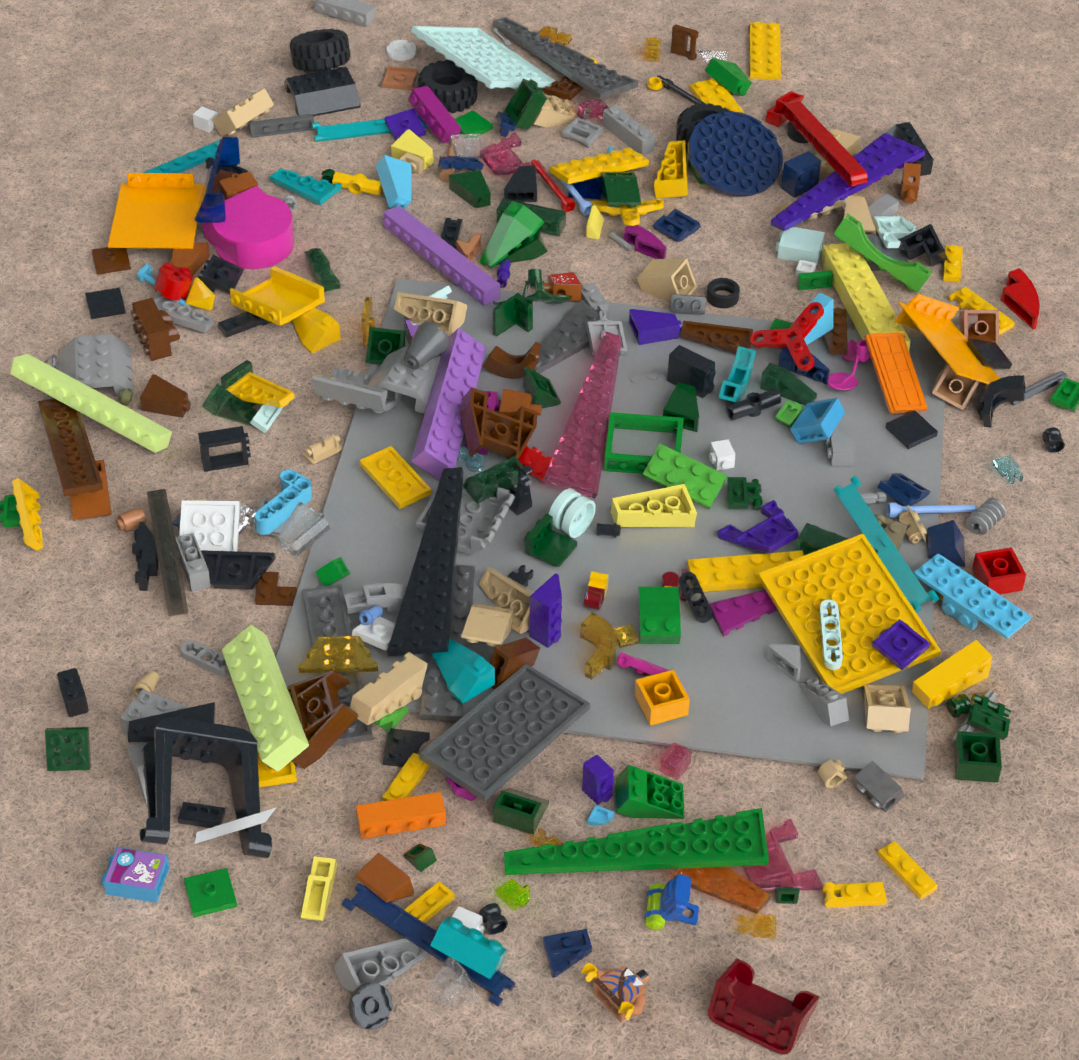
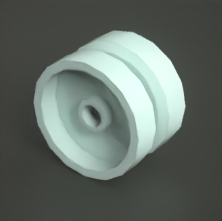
M568 488L555 499L550 508L549 515L553 516V527L562 530L572 538L580 536L589 527L595 514L596 505L594 501L581 496L574 489Z

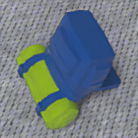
M678 874L674 879L668 881L666 885L655 883L653 886H650L647 892V912L644 916L647 928L661 930L665 926L666 921H681L691 925L697 924L699 907L689 903L690 877ZM686 908L692 911L693 916L691 918L683 915L682 912Z

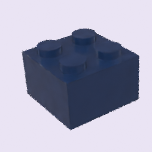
M808 151L784 162L781 189L793 198L808 192L819 183L821 160Z

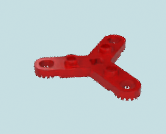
M819 302L810 303L789 329L758 330L751 335L750 342L756 349L788 347L798 369L807 372L811 370L810 368H813L815 361L804 338L814 328L821 316L823 317L824 308ZM813 309H819L816 313H811ZM763 337L760 342H755L756 339ZM804 359L809 360L807 364L801 365Z

